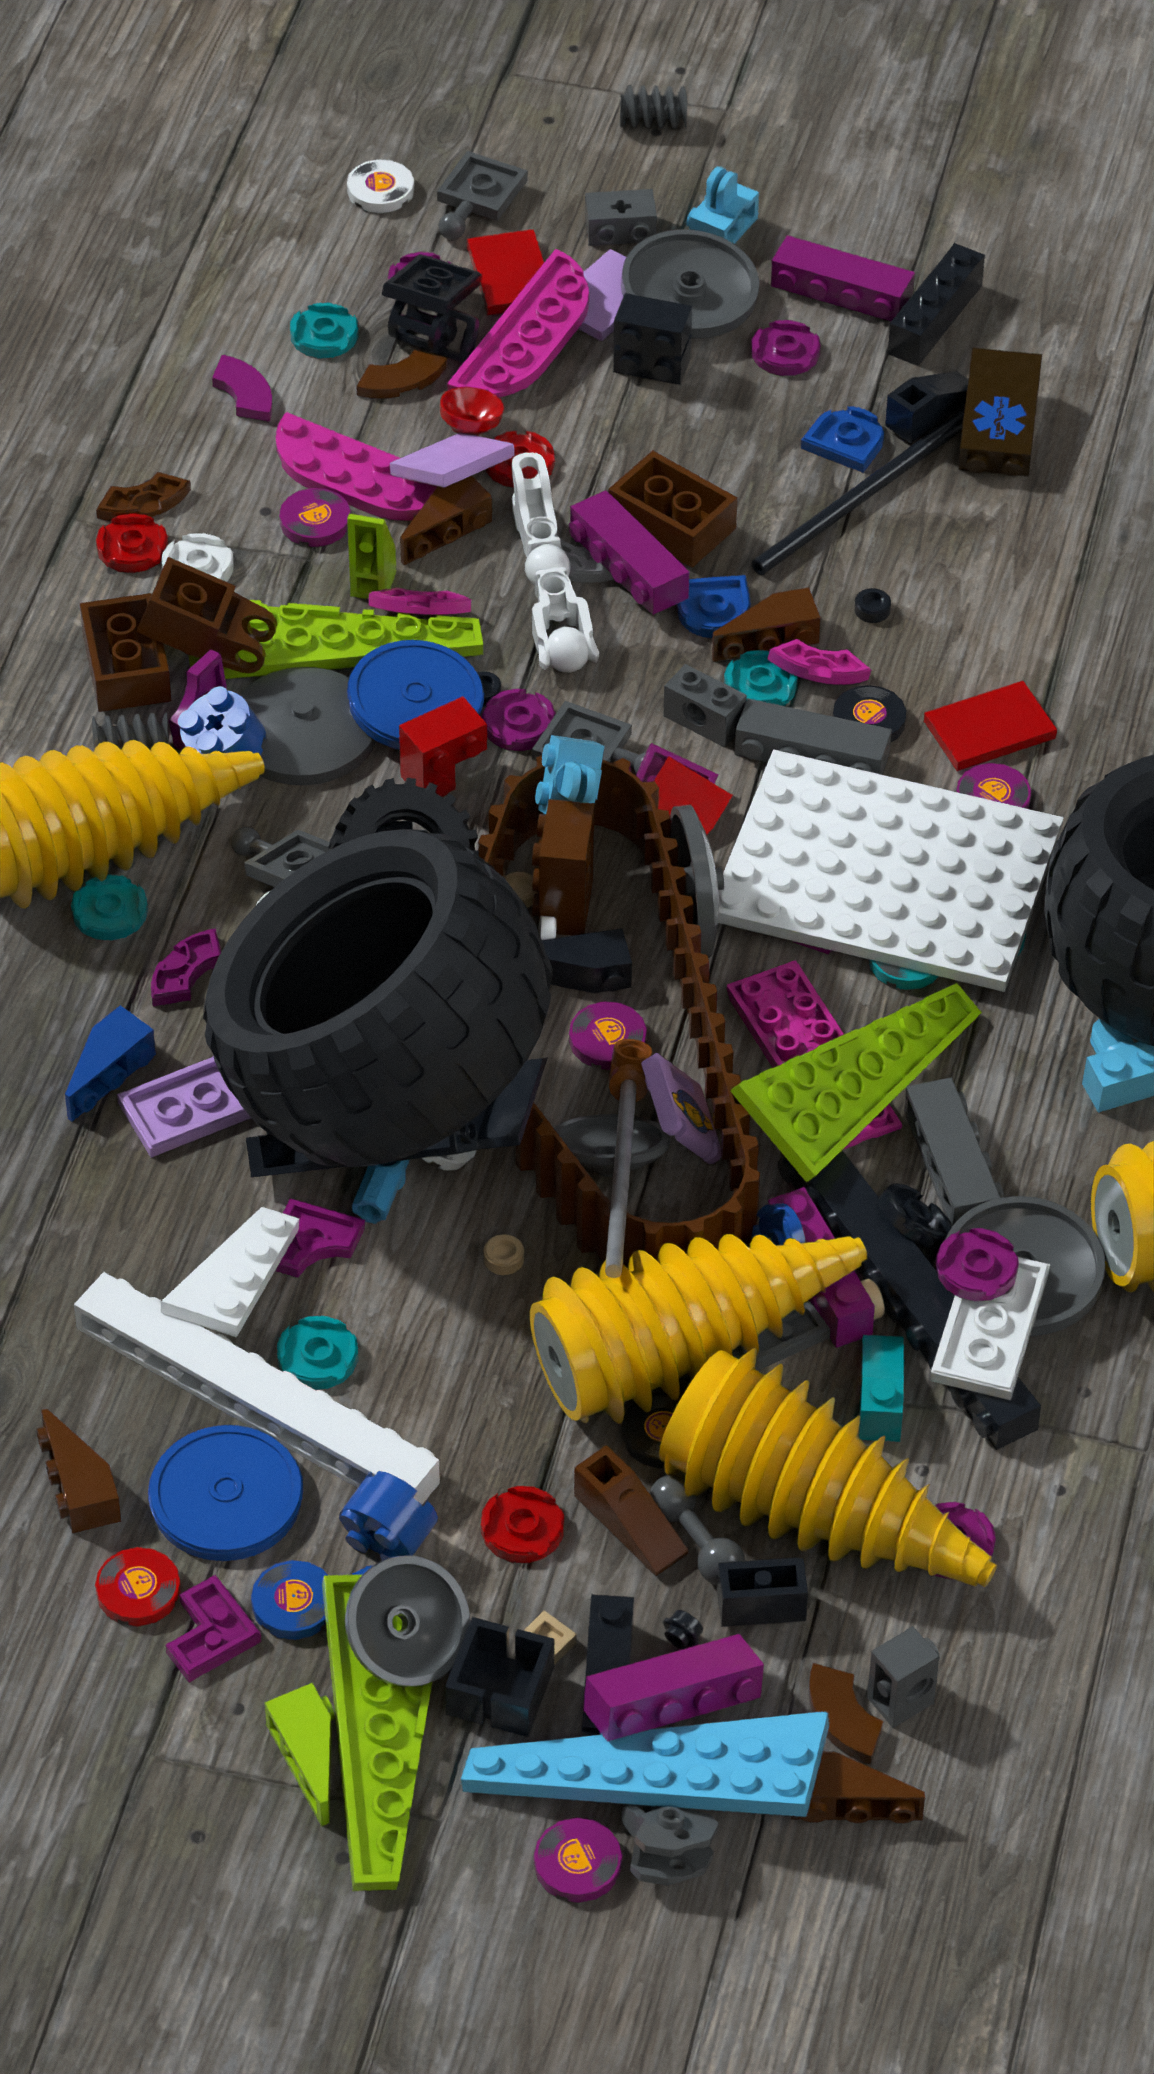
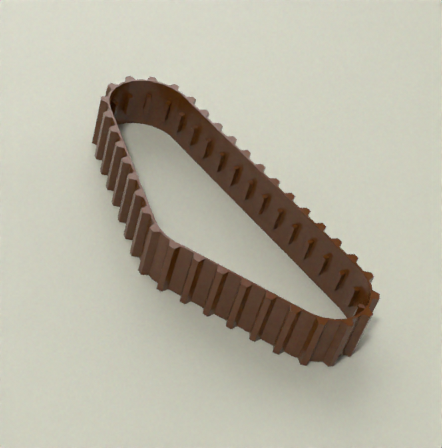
M542 755L536 757V767L526 772L522 777L509 775L504 780V804L491 805L489 810V834L481 835L478 842L479 857L493 866L496 872L504 878L510 861H514L517 849L531 836L537 834L539 814H544L538 810L539 804H536L535 801L537 785L540 781L543 782L545 767L542 765ZM621 758L613 763L602 760L598 796L595 799L594 825L619 832L633 841L643 852L644 864L650 867L651 891L656 893L658 897L659 921H664L666 948L667 951L672 950L675 980L679 979L681 984L682 1009H687L690 1039L695 1038L697 1066L698 1069L703 1068L706 1099L711 1098L714 1129H719L721 1157L722 1160L727 1159L730 1170L729 1187L730 1191H734L733 1196L726 1204L713 1213L695 1220L677 1223L653 1222L626 1213L623 1265L628 1268L630 1257L635 1251H645L657 1260L660 1248L666 1243L675 1244L686 1254L691 1240L697 1237L707 1240L717 1250L720 1239L726 1234L738 1237L745 1244L751 1243L753 1225H758V1217L756 1215L759 1208L760 1172L757 1171L759 1146L757 1137L749 1136L750 1114L730 1092L742 1081L740 1075L733 1074L734 1052L732 1044L725 1043V1018L723 1014L717 1013V989L715 984L709 983L708 955L701 954V929L699 925L693 924L694 903L692 896L685 895V870L683 867H677L678 844L676 839L670 838L669 811L658 809L659 787L655 781L642 782L636 775L631 773V762ZM533 1103L521 1143L516 1146V1165L520 1171L534 1170L536 1172V1192L541 1198L554 1197L556 1199V1219L561 1225L575 1224L577 1227V1247L582 1253L596 1252L604 1262L607 1255L611 1201L602 1193L537 1105Z

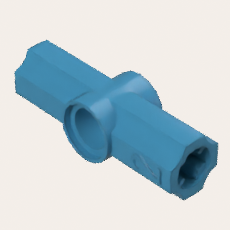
M410 1160L368 1166L352 1205L353 1213L360 1216L365 1222L373 1224L386 1220L397 1191L405 1184L406 1169Z

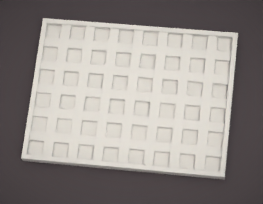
M773 749L723 872L724 890H718V923L1005 992L1044 882L1052 852L1059 839L1064 817Z

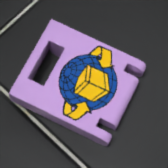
M658 1053L641 1062L646 1077L647 1089L651 1093L663 1132L669 1136L675 1135L678 1142L701 1157L706 1163L714 1164L721 1158V1147L701 1085Z

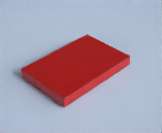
M534 229L467 238V249L473 269L482 274L479 288L487 314L504 313L544 264Z
M1019 681L924 713V723L956 771L1056 739L1057 735L1056 727L1024 681Z

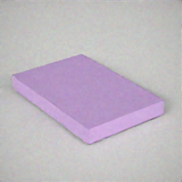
M612 249L607 251L583 272L589 286L590 302L585 320L578 329L600 341H603L614 331V319L623 299L621 276L626 257Z
M458 433L391 462L390 473L394 477L446 487L515 456L514 444Z
M214 1056L117 1094L119 1106L151 1158L251 1118L226 1086L215 1063Z

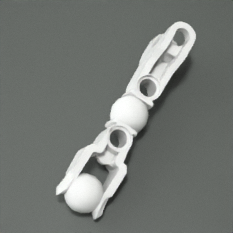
M522 453L515 456L512 460V478L515 491L512 496V512L517 531L520 532L527 557L525 573L531 584L535 586V596L538 598V603H535L532 608V634L537 653L539 654V665L544 670L551 666L560 672L571 673L581 669L588 660L597 663L599 651L593 638V627L587 601L582 597H576L568 577L570 561L564 550L560 549L561 542L560 538L557 537V522L545 460L538 453ZM526 466L533 467L537 470L538 474L535 478L525 479L521 471L522 468ZM565 618L569 626H576L578 628L577 630L564 626L554 630L549 637L546 632L550 627V620L560 622Z

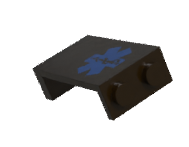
M972 348L960 446L959 470L1029 477L1042 354Z

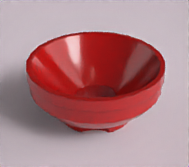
M457 387L445 392L440 399V415L455 433L475 436L487 433L500 424L504 412V405L501 399L481 388Z

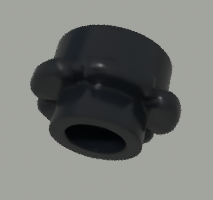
M676 1610L670 1618L666 1617L663 1620V1626L666 1629L664 1635L672 1645L685 1649L687 1645L694 1647L699 1644L698 1640L703 1632V1627L691 1614L683 1610Z

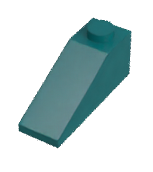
M863 1335L859 1438L861 1440L876 1441L885 1435V1441L900 1442L904 1397V1337Z

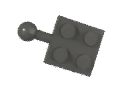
M467 151L437 190L438 202L457 207L454 213H447L440 219L439 231L441 235L449 240L460 238L466 229L465 220L471 212L498 221L528 181V170Z
M564 701L532 748V759L536 761V757L542 755L544 746L550 743L551 735L595 741L604 746L602 760L613 763L624 758L631 762V768L635 770V773H637L646 752L638 755L622 749L632 735V724Z
M251 827L237 829L231 838V846L237 854L243 856L257 854L244 862L246 876L276 887L303 865L331 850V848H328V841L301 830H296L275 844L261 840L259 833Z

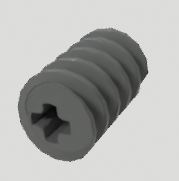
M627 85L624 94H621L620 127H624L627 118H630L632 127L637 128L640 119L643 118L646 128H650L653 120L656 119L659 128L663 129L667 119H670L673 129H677L680 120H683L687 129L688 95L685 86L680 87L677 96H674L672 87L667 86L663 96L658 86H654L651 95H648L645 85H641L638 94L635 95L632 86Z
M154 713L149 714L147 724H143L140 715L135 714L132 725H128L125 716L120 715L117 726H113L109 715L104 717L102 726H98L95 717L92 716L94 750L102 742H111L122 749L126 742L136 740L147 746L149 750L157 742L169 744L168 713H164L162 723L158 724Z

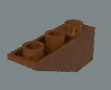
M472 475L446 487L438 486L400 536L401 563L406 565L418 558H422L428 553L492 522V495Z
M809 587L773 593L714 631L712 643L713 662L738 658L741 654L748 651H770L774 647L795 639L802 641L806 645L818 644L821 618Z
M48 1409L41 1410L43 1427L36 1428L41 1452L49 1451L51 1460L45 1461L51 1486L58 1484L61 1493L55 1494L60 1519L68 1517L72 1533L121 1522L119 1497L109 1464Z
M607 1445L574 1467V1496L655 1576H658L688 1554L687 1547L635 1472Z
M823 1751L807 1817L791 1816V1820H804L809 1823H818L824 1820H847L852 1823H864L868 1820H891L900 1824L911 1821H923L925 1792L838 1752Z

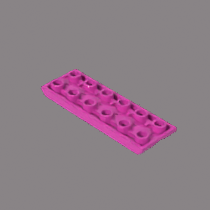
M796 960L727 984L726 989L732 1005L772 1068L844 1035ZM890 1104L844 1149L853 1147L865 1140L880 1137L901 1129L902 1123Z

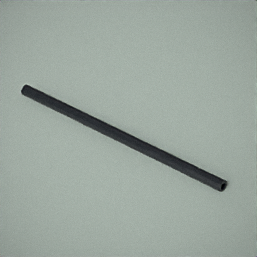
M965 407L752 560L754 571L759 575L767 573L960 433L963 429Z

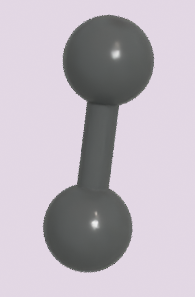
M679 1475L661 1477L653 1484L649 1494L669 1522L680 1521L701 1550L698 1555L699 1571L705 1580L717 1585L718 1563L745 1561L743 1550L733 1540L713 1538L693 1512L696 1504V1495L689 1497L686 1495L684 1477Z

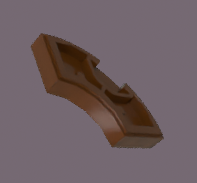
M414 350L406 359L395 364H369L356 386L357 396L386 399L400 397L401 392L415 388L422 390L444 373L447 368V358Z
M157 472L149 481L138 486H111L96 509L97 518L111 521V519L119 515L131 513L147 515L149 517L160 515L175 507L191 491V481Z
M813 1663L809 1681V1701L812 1713L828 1712L829 1729L827 1738L849 1756L871 1764L883 1730L884 1721L868 1714L857 1702L853 1691L854 1674Z

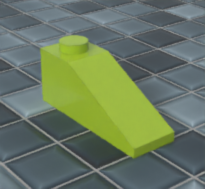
M349 513L347 526L350 596L369 599V593L391 588L396 574V546L385 519Z
M310 1683L265 1702V1714L268 1730L322 1827L329 1824L331 1721L335 1720V1713L326 1695L320 1697L313 1683Z

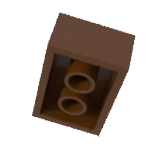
M653 450L608 489V493L677 560L691 568L736 529L738 500L736 496Z
M152 593L80 603L82 632L98 712L172 702L169 668L163 643L136 632Z
M549 799L546 814H539L537 837H542V840H539V843H534L532 866H539V868H534L532 891H537L539 894H534L532 916L539 917V919L540 916L555 917L557 922L556 934L574 936L585 934L594 881L595 803Z

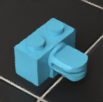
M720 166L716 167L707 179L705 199L697 208H693L688 215L687 226L689 230L715 234L735 244L758 219L759 192L738 184L737 173L727 172L725 168Z
M551 735L550 743L544 746L542 753V765L545 767L543 782L540 781L536 788L535 801L536 804H539L538 810L546 814L549 799L595 803L602 773L601 764L604 746L595 741Z
M1098 1019L1093 1024L1090 1044L1096 1054L1087 1057L1082 1085L1098 1113L1154 1096V1046L1140 1041L1134 1043L1131 1037Z

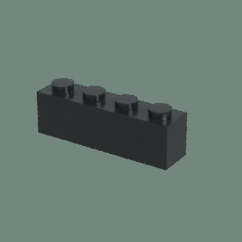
M956 243L953 244L891 321L888 355L916 366L921 364L982 287L985 254Z

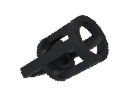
M395 301L388 321L390 337L463 363L474 351L480 324L477 317L456 309L451 310L447 315L438 313L434 316L418 310L417 306L408 304L405 316L402 314V311L407 303ZM457 319L467 323L460 346V353L447 348L456 337ZM412 330L428 336V340L412 335L409 332Z

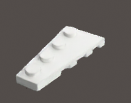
M261 1207L161 1301V1313L237 1337L298 1232L299 1218Z

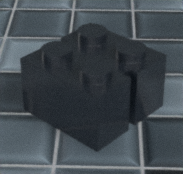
M625 293L614 319L615 346L613 349V372L681 385L691 359L692 334L690 332L692 330V306Z
M472 1617L445 1686L446 1715L482 1725L485 1718L491 1719V1727L529 1737L554 1669L555 1639L517 1629L515 1634V1659L508 1658L509 1626Z

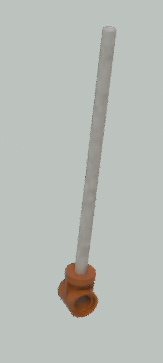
M623 1039L615 1043L608 1077L610 1092L615 1099L619 1100L605 1273L610 1278H617L622 1273L635 1102L644 1098L648 1091L641 1062L651 1057L653 1053L652 1048L648 1044L636 1039Z

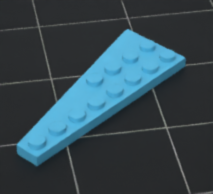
M828 1712L651 1729L608 1742L603 1735L471 1748L461 1777L463 1792L807 1817L829 1729Z

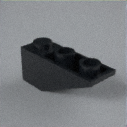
M957 371L910 378L887 395L885 426L908 442H914L966 404L968 378Z

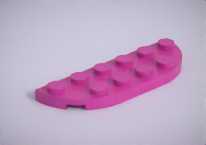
M555 249L447 383L448 390L457 387H476L487 390L500 398L526 389L536 381L575 334L588 313L590 302L589 286L579 264L564 252Z
M288 412L284 414L278 424L276 449L282 461V468L293 480L308 489L321 488L336 492L347 501L348 505L372 515L391 520L411 521L438 487L394 477L390 473V463L400 459V457Z

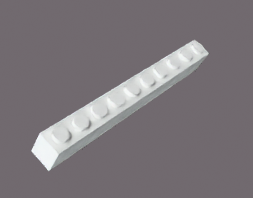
M103 1272L74 1304L76 1327L81 1332L249 1427L270 1435L286 1448L357 1488L368 1473L372 1472L374 1477L378 1471H384L402 1479L415 1488L418 1492L413 1498L422 1505L440 1484L439 1459L428 1449L416 1447L403 1440L394 1430L376 1425L369 1421L360 1411L344 1407L335 1402L326 1392L310 1388L301 1383L292 1373L282 1372L267 1364L258 1354L248 1353L235 1346L226 1336L214 1334L200 1325L161 1313V1300L142 1294L124 1279H116Z

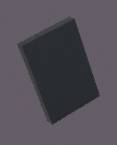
M420 254L383 284L381 295L447 315L480 286L482 274Z

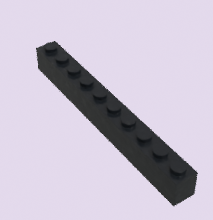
M780 1151L778 1169L782 1178L788 1183L791 1182L796 1189L805 1187L834 1238L850 1236L853 1239L859 1237L862 1240L867 1252V1260L862 1262L858 1270L862 1274L863 1280L870 1279L875 1282L882 1295L888 1316L893 1322H899L906 1332L910 1345L914 1350L922 1352L928 1360L930 1370H932L955 1295L944 1287L938 1278L937 1271L916 1244L903 1235L886 1218L880 1208L878 1195L843 1151H840L815 1177L807 1182ZM1019 1377L1017 1378L1011 1400L947 1385L955 1404L960 1409L965 1408L973 1419V1424L978 1434L982 1438L987 1437L996 1450L1038 1430L1041 1405Z

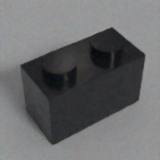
M804 1558L718 1563L717 1596L721 1627L806 1621L808 1587Z

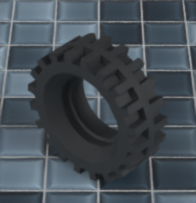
M394 778L386 779L381 787L374 788L373 785L365 788L360 797H354L349 802L335 827L328 848L333 849L356 838L373 834L378 828L388 822L406 820L417 823L432 834L452 836L464 847L479 856L478 851L475 850V842L478 839L476 829H469L467 821L470 815L466 809L459 813L453 806L456 800L454 796L449 793L444 799L435 793L437 785L429 782L426 789L416 786L415 778H407L404 784H395Z

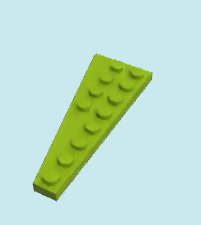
M250 600L271 612L277 621V630L272 639L267 642H258L266 653L264 665L254 673H241L223 667L225 679L265 676L279 670L295 667L350 668L355 667L366 654L375 648L403 640L433 642L448 647L463 657L483 655V640L478 618L437 615V618L430 617L428 620L417 619L411 616L410 613L398 612L397 617L374 615V610L363 609L362 614L340 612V607L288 603V605L272 607L261 603V600ZM253 619L250 621L251 627L259 631L269 629L268 625L262 620ZM245 650L238 652L239 657L246 662L257 660L256 656L251 652ZM188 655L191 668L200 659Z
M956 983L927 996L919 1002L910 1006L907 1005L884 1018L881 1017L860 1029H855L824 1043L801 1056L798 1055L777 1067L765 1070L753 1078L744 1080L730 1092L807 1182L815 1177L982 1012Z
M325 1575L323 1577L322 1589L353 1891L397 1890L432 1682L411 1687L397 1686L386 1683L369 1673L355 1657L347 1638L345 1626L347 1602L353 1587L362 1575ZM395 1616L392 1624L397 1631H400L402 1620L400 1617Z

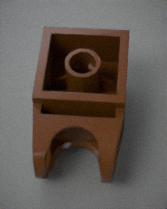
M168 557L136 632L199 659L209 650H213L221 654L223 667L241 673H254L261 669L266 657L264 648L258 642H267L272 639L277 630V621L267 609L235 593V585ZM253 619L262 620L268 625L269 629L259 631L251 627L250 621ZM240 650L251 652L256 656L257 660L246 662L239 657L238 652Z

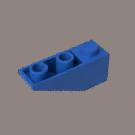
M121 1005L92 1027L65 1093L67 1117L71 1122L82 1113L93 1109L97 1101L111 1090L119 1088L128 1076L138 1068L146 1066L153 1056L156 1055L154 1029Z

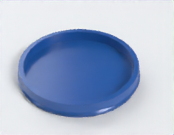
M422 640L396 641L375 648L366 654L355 666L349 677L347 687L349 708L357 725L372 739L397 750H400L399 725L462 696L479 715L484 704L483 685L474 667L463 656L452 649Z
M237 1425L207 1427L190 1433L175 1442L157 1462L151 1474L148 1487L150 1509L162 1534L180 1550L195 1557L213 1561L245 1559L262 1553L277 1544L294 1525L303 1497L302 1474L292 1454L270 1435L253 1428Z

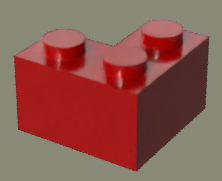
M464 696L399 725L400 773L402 779L406 781L407 778H415L416 786L425 789L429 782L437 785L435 793L444 797L456 790L455 764L475 757L487 750V723Z

